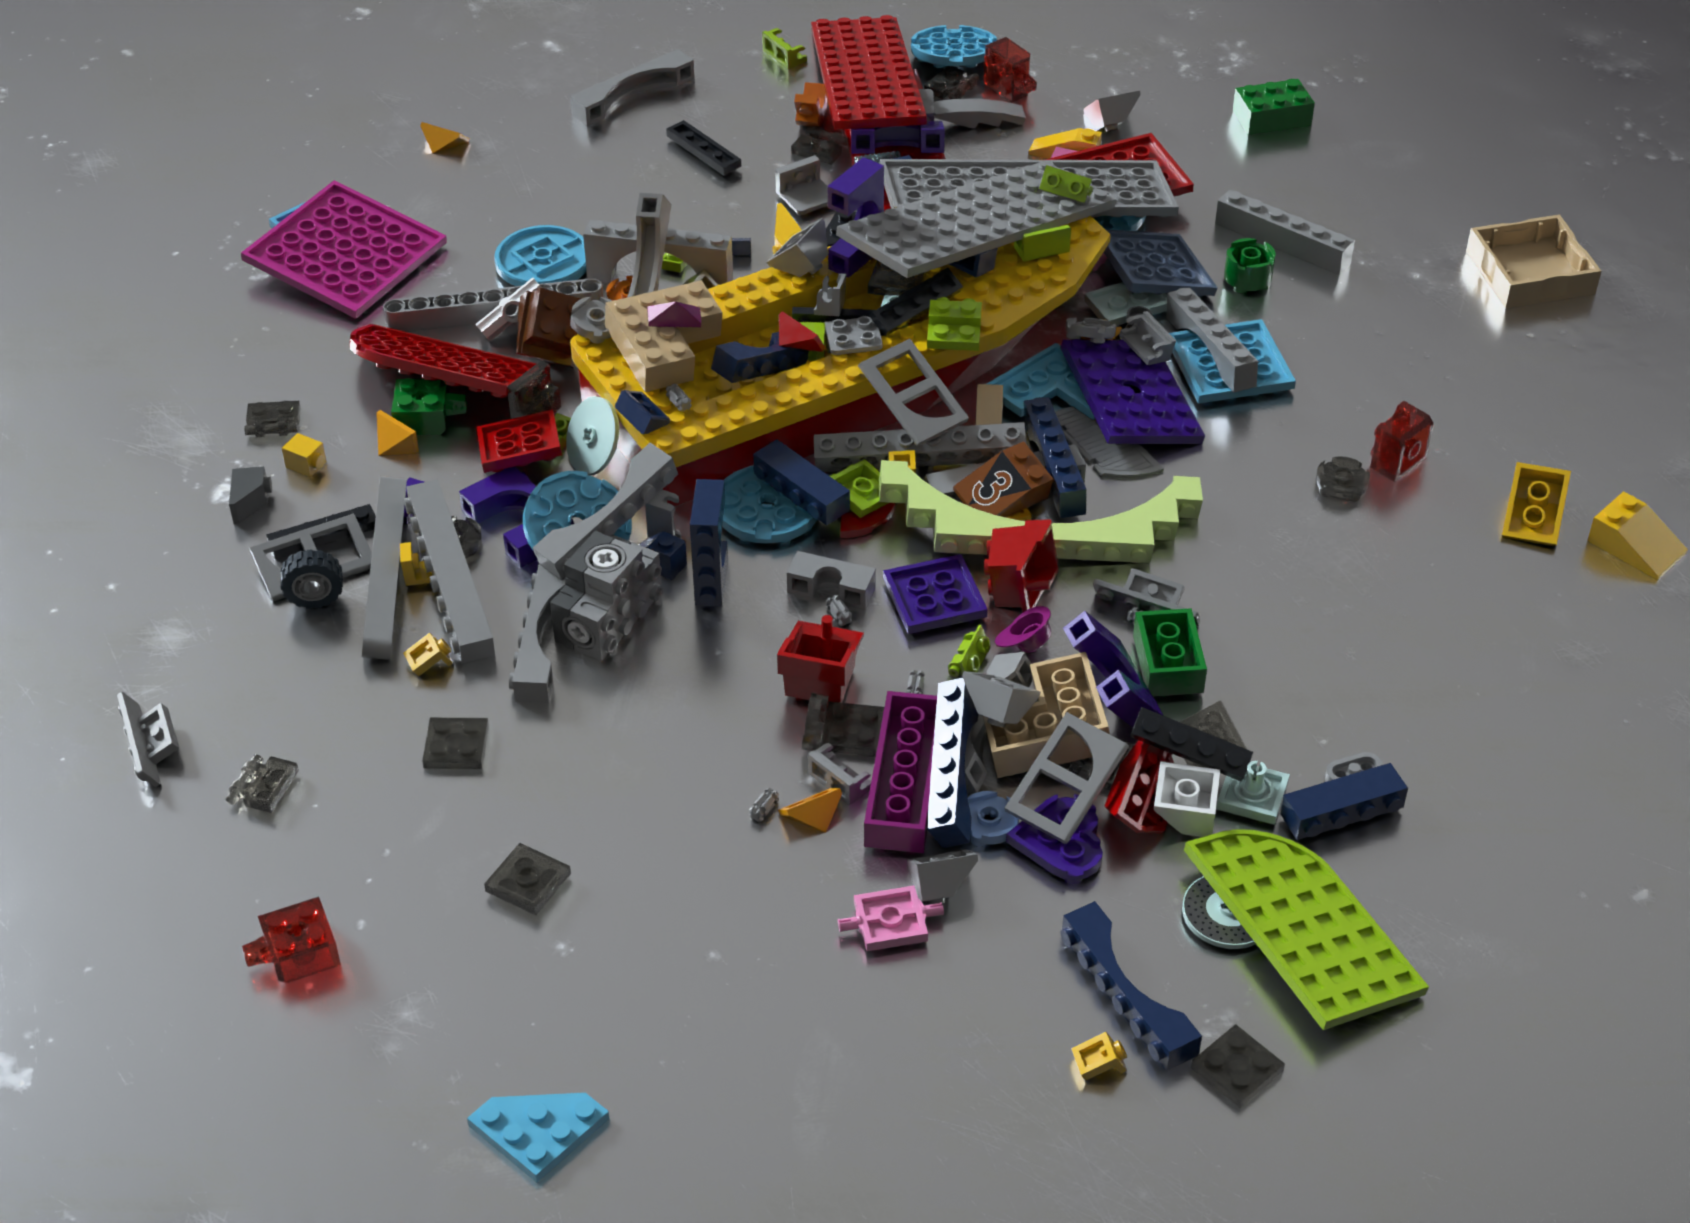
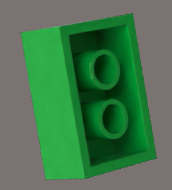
M1288 79L1286 81L1267 82L1265 84L1246 85L1235 88L1233 112L1246 133L1254 135L1312 126L1315 102L1299 79Z
M1192 608L1136 612L1133 638L1143 680L1152 696L1204 693L1207 666Z

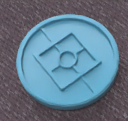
M538 225L518 230L502 240L494 255L498 274L503 280L514 286H523L532 277L538 284L573 281L579 279L586 272L583 236L561 226Z

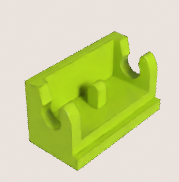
M775 28L762 32L763 51L781 65L790 69L807 62V56L799 53L805 50L804 46L798 45L792 48L790 44L784 42L782 37L778 38L776 36L782 33V30Z

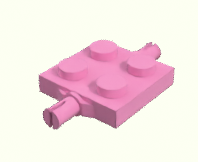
M913 885L854 895L856 917L838 919L837 921L839 932L858 929L859 933L863 936L866 951L927 942L926 918L944 915V908L942 902L923 905Z

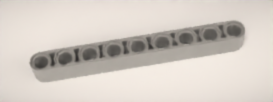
M597 279L539 284L544 289L581 299L591 297V300L600 301V297H603V286L601 281ZM522 286L392 299L383 305L386 327L400 331H413L476 324L495 309L503 298L511 296ZM510 304L506 308V314H514L517 310V305Z
M380 475L362 658L390 660L407 478Z

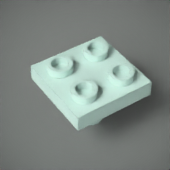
M1251 761L1247 765V771L1242 782L1228 776L1225 777L1217 800V810L1275 825L1290 774L1268 769L1263 762H1260V766H1257L1258 761Z

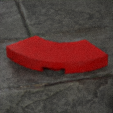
M888 503L861 518L854 512L845 513L841 516L840 538L863 536L871 533L872 529L879 525L886 524L895 511L896 503Z

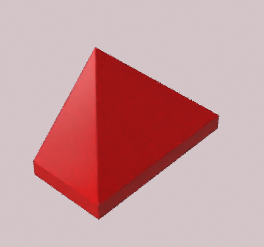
M783 311L779 314V346L823 352L826 349L816 333Z

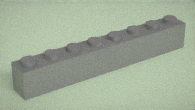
M436 479L407 486L408 498H404L407 514L412 513L413 515L410 518L413 533H419V537H416L420 553L425 552L426 554L423 557L424 566L427 573L432 572L433 576L429 577L433 593H439V596L436 597L440 613L445 612L446 614L443 617L446 632H452L453 635L450 638L453 653H459L462 664L495 656L493 636L439 480Z

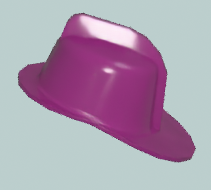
M1036 606L1020 614L1011 625L996 637L994 641L996 646L1011 647L1016 645L1022 652L1026 653L1038 650L1051 637V627L1049 624L1051 611L1049 608Z

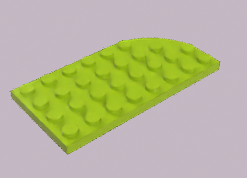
M1246 829L1226 830L1186 842L1184 852L1323 1030L1426 995L1429 989L1428 984L1329 864L1313 851L1279 835Z

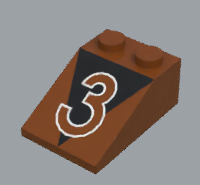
M1023 441L999 452L954 485L953 490L965 505L993 515L1008 517L1048 499L1054 479Z

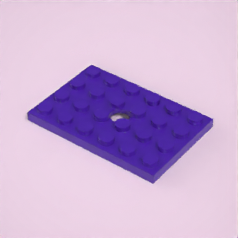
M1081 339L1062 340L1060 349L1108 444H1203L1205 434L1166 362L1147 365L1123 339L1105 340V343H1094L1090 340ZM1124 385L1136 386L1141 390V393H1134L1132 388Z

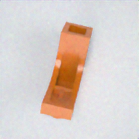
M805 82L803 94H795V122L797 125L821 127L823 125L828 105L824 84Z

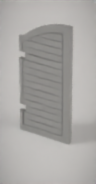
M1070 406L1055 412L1061 428L1066 430L1063 433L1067 442L1070 445H1076L1081 456L1088 464L1094 461L1097 463L1092 468L1101 477L1138 478L1164 471V468L1140 444H1108L1096 419L1092 420L1075 407Z

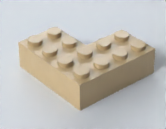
M701 280L606 302L605 328H608L610 336L644 392L694 380L695 355L688 344L721 336L723 312ZM677 301L700 307L701 328L648 327V306Z
M1086 652L1030 664L1034 689L1041 693L1037 699L1038 702L1031 706L1017 724L1005 723V727H999L988 723V717L983 716L997 778L1028 772L1066 712L1110 734ZM1068 729L1049 760L1059 765L1090 758L1092 754L1087 744L1076 733Z

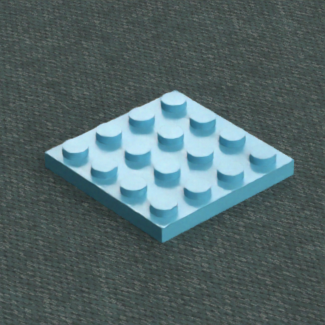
M1262 319L1225 325L1258 360L1257 387L1234 393L1221 379L1213 356L1196 333L1191 330L1169 333L1176 340L1172 353L1198 404L1295 389L1296 380Z

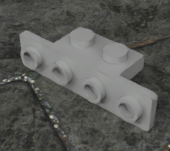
M1131 569L1124 588L1099 579H1094L1093 582L1094 590L1100 598L1108 601L1113 599L1122 601L1125 606L1132 609L1134 607H1140L1149 611L1187 609L1178 606L1185 590L1184 585L1137 569ZM1192 610L1195 624L1199 626L1201 622L1199 613Z
M121 692L117 695L120 704L118 710L123 717L125 723L123 729L130 742L129 751L136 765L134 771L143 782L148 781L154 787H157L161 782L156 764L179 749L169 710L160 703L142 715L140 705L127 694Z

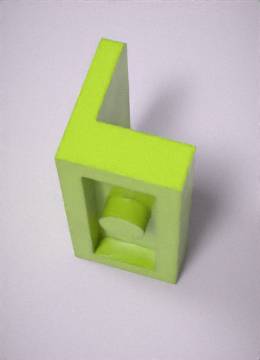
M1069 225L1026 233L1021 240L1014 242V248L1023 262L1070 252L1071 228Z

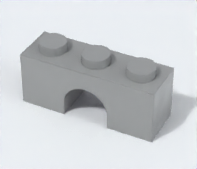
M797 551L787 571V592L813 598L818 589L825 586H833L839 589L840 600L846 606L866 610L876 588V568Z

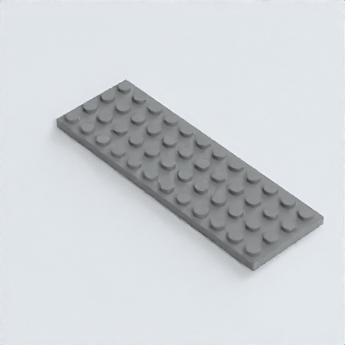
M880 159L879 164L884 165V186L891 209L903 206L905 203L916 202L922 198L932 197L941 192H948L957 187L973 184L976 181H983L992 176L1002 175L1008 171L1040 163L1043 160ZM1047 160L1053 162L1056 167L1062 170L1091 178V186L1106 191L1108 195L1116 199L1114 208L1091 217H1168L1178 215L1179 206L1157 160Z
M1043 160L1040 163L1008 171L1002 175L992 176L983 181H976L973 184L957 187L948 192H941L932 197L922 198L919 201L905 203L897 208L871 214L862 219L851 220L846 224L837 226L836 236L904 277L909 278L1021 240L1026 233L1059 227L1115 207L1116 199L1108 195L1106 191L1093 187L1092 194L1090 196L1087 195L1085 203L1039 189L1046 165L1058 168L1053 162Z

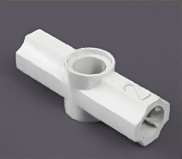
M532 277L511 296L503 298L495 309L475 325L489 342L492 341L512 323L518 322L520 296L526 291L534 292L542 287ZM510 304H516V312L512 315H507L506 308Z

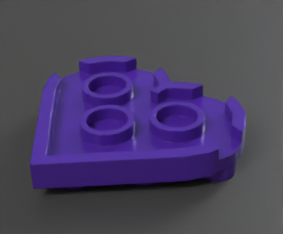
M1074 794V798H1058V795H1054L1045 800L1034 811L1060 825L1079 795ZM1093 804L1067 844L1056 840L1024 821L1018 823L1006 834V842L1050 873L1065 879L1070 884H1078L1083 879L1096 873L1101 866L1103 851L1100 846L1101 841L1095 835L1098 829V816L1096 814V807Z

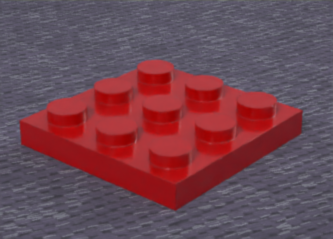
M553 410L477 426L484 473L500 472L505 468L513 466L523 467L531 462L549 461L562 456Z

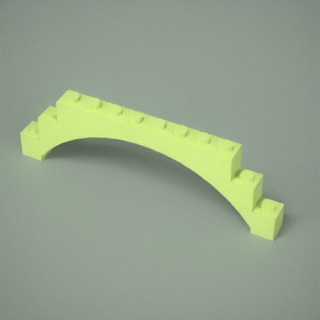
M881 460L879 502L906 503V527L933 528L934 552L987 555V540H991L994 528L1025 525V521L993 515L952 499L922 480L908 467V462ZM1173 476L1172 483L1160 494L1146 503L1114 516L1084 522L1052 523L1057 559L1150 563L1155 545L1154 540L1174 541L1179 518H1199L1203 502L1200 477Z

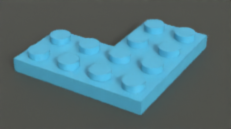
M1057 343L987 383L1003 385V405L1020 417L1024 416L1025 400H1032L1038 397H1049L1052 399L1057 395L1092 420L1095 419L1060 349V345Z

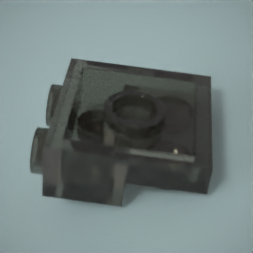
M542 360L507 387L511 419L553 410L555 416V413L561 408L560 390L551 384L550 365Z

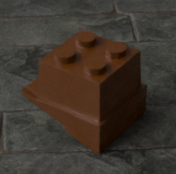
M539 288L534 292L526 291L521 295L518 311L519 325L516 354L574 368L575 363L572 360L570 342L578 333L571 328L570 321L572 307L581 298L544 288Z

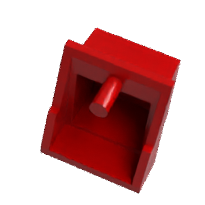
M1051 519L1025 520L1024 526L994 528L992 530V538L987 540V556L989 559L984 560V572L986 576L990 575V579H988V594L993 596L995 607H1022L1023 613L1030 608L1036 607L1044 590H1050L1059 570Z
M830 615L822 616L821 625L798 620L789 637H786L777 653L778 674L783 675L785 696L841 706L855 667L856 654L864 637V632L833 627V618Z

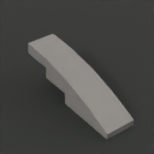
M986 99L934 101V118L973 129L976 128L978 122L999 127L1002 120L1023 125L1026 119L1022 105Z

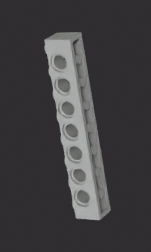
M1022 422L958 426L918 447L905 429L814 435L815 465L823 472L842 471L849 465L856 464L865 459L874 468L880 469L881 460L889 461L888 452L915 450L916 467L985 463L1002 450L1023 441L1026 443L1025 425Z

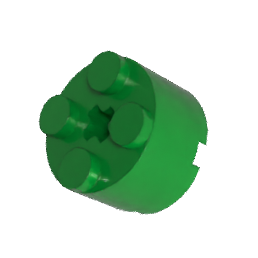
M1253 238L1238 239L1231 243V247L1226 252L1224 278L1228 284L1233 286L1235 292L1246 293L1247 291L1265 290L1270 287L1276 255L1274 248L1266 242H1264V245L1256 243L1257 239Z

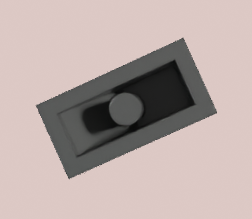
M264 466L232 469L229 507L233 524H239L267 504L268 493H272L271 477H266Z

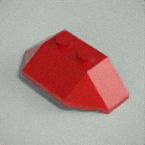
M1139 740L1121 762L1104 807L1136 833L1161 834L1165 831L1168 822L1154 811L1160 762L1174 763L1171 756L1173 754Z

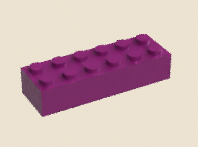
M887 691L864 820V847L924 853L928 831L927 821L937 696Z

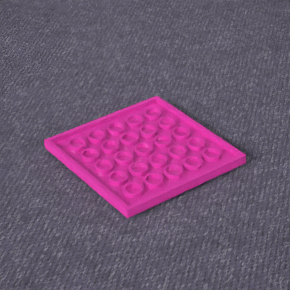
M334 180L242 251L241 259L356 319L447 243V236Z

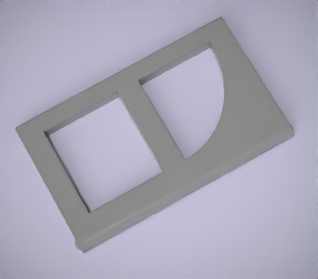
M911 339L885 350L858 365L917 447L968 422L969 417ZM909 354L926 379L896 394L881 375L878 368ZM935 389L953 415L939 418L925 417L914 413L904 404Z
M354 513L250 547L251 554L272 602L284 598L280 587L281 569L275 566L265 554L301 543L304 551L310 549L317 551L312 540L313 538L346 527L360 558L339 564L342 566L343 578L370 570L372 552Z
M1066 712L1004 808L1005 812L1067 844L1129 748V745ZM1068 729L1076 733L1090 749L1093 757V771L1089 781L1049 760ZM1041 772L1080 793L1060 825L1021 804Z

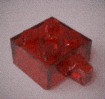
M1007 37L985 45L984 84L1011 103L1027 97L1028 93L1035 91L1037 88V82L1029 75L1031 54Z
M1406 401L1397 405L1393 416L1386 422L1380 423L1375 429L1374 436L1376 437L1370 453L1372 456L1370 468L1396 482L1425 460L1434 425L1430 415L1408 404Z
M319 897L258 916L263 936L242 946V952L248 967L272 963L278 981L290 983L341 966L336 941Z

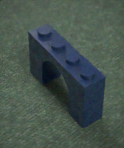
M696 480L690 519L694 601L697 606L723 605L728 568V542L721 541L725 507L724 480Z

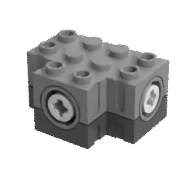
M594 531L565 562L566 585L550 602L555 642L602 662L608 653H612L622 637L630 633L638 619L645 616L652 603L660 599L663 593V586L661 585L662 568L660 566L659 553L613 534L607 536Z

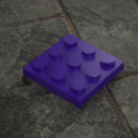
M962 554L883 570L884 582L907 634L987 617L988 609Z

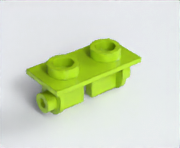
M1048 165L1045 167L1039 187L1041 190L1085 203L1087 195L1090 196L1093 191V187L1090 186L1091 178Z
M979 625L975 632H969L963 637V641L957 650L959 654H955L948 665L950 676L958 677L962 676L964 671L977 672L991 647L990 640L986 636L982 625Z

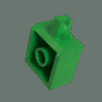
M396 379L391 415L396 420L416 431V435H441L446 430L449 415L467 412L466 395L450 393L449 385L445 384L444 380Z

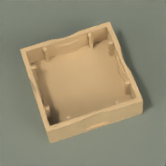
M1560 214L1528 219L1517 223H1501L1475 227L1470 230L1466 252L1505 309L1596 294L1601 270L1589 253L1577 242L1574 233Z

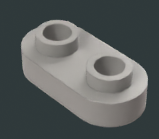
M1369 752L1341 758L1327 765L1325 781H1331L1381 766L1383 763L1377 755Z

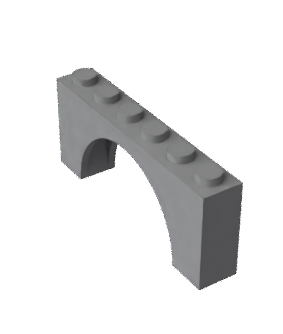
M589 220L583 233L587 279H597L601 283L609 284L612 282L617 270V262L624 256L636 251V225ZM668 228L664 252L683 260L696 274L705 269L718 285L733 280L732 236Z

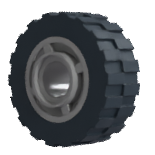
M310 549L290 555L283 562V567H281L280 587L284 598H287L288 602L298 607H306V609L322 608V606H328L331 602L336 601L338 596L341 595L343 587L342 566L339 565L338 559L332 557L331 554L324 553L321 550L314 551Z

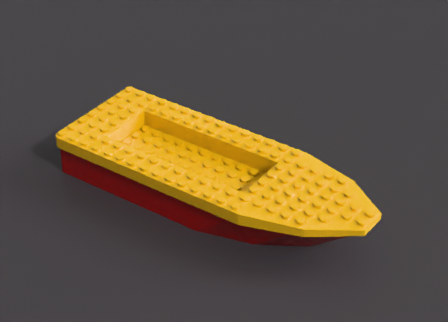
M1089 216L1065 224L1071 228L1070 252L1023 262L1014 248V242L998 247L994 269L977 278L949 264L906 278L874 258L869 260L851 277H846V301L842 309L876 310L881 307L885 295L900 296L948 267L963 285L962 290L949 298V300L963 301L964 299L971 298L976 302H982L979 351L927 348L929 311L909 322L908 327L899 328L886 337L884 335L881 336L883 347L880 350L833 355L827 353L826 348L825 357L812 362L807 360L806 364L787 371L736 383L729 382L713 371L711 366L717 345L738 342L751 347H769L772 333L779 332V314L782 311L792 317L793 307L815 308L817 294L823 287L825 276H829L828 284L830 287H837L839 274L828 269L827 255L821 262L823 264L822 268L812 275L808 272L798 277L770 267L708 289L723 312L721 336L688 344L695 355L694 380L677 385L691 399V408L689 410L686 409L684 412L678 410L666 396L667 387L644 392L612 337L596 344L591 342L590 339L577 334L571 339L570 345L572 360L578 367L581 400L583 402L589 397H602L607 399L615 408L622 390L640 391L670 418L671 421L668 425L648 434H641L615 408L619 420L617 447L629 463L649 443H652L673 458L678 475L663 490L674 493L679 497L678 503L667 500V504L669 503L675 507L694 499L697 479L724 480L730 474L754 465L753 453L776 439L804 458L814 454V435L870 432L899 422L858 365L908 339H911L950 393H955L992 369L1041 318L1077 293L1109 245L1111 234L1094 218ZM909 354L878 368L881 375L896 394L926 379ZM934 389L904 405L914 413L920 414L941 402L942 399Z

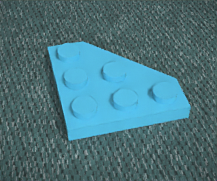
M587 1093L491 1097L467 1118L469 1127L538 1183L610 1118L609 1111Z

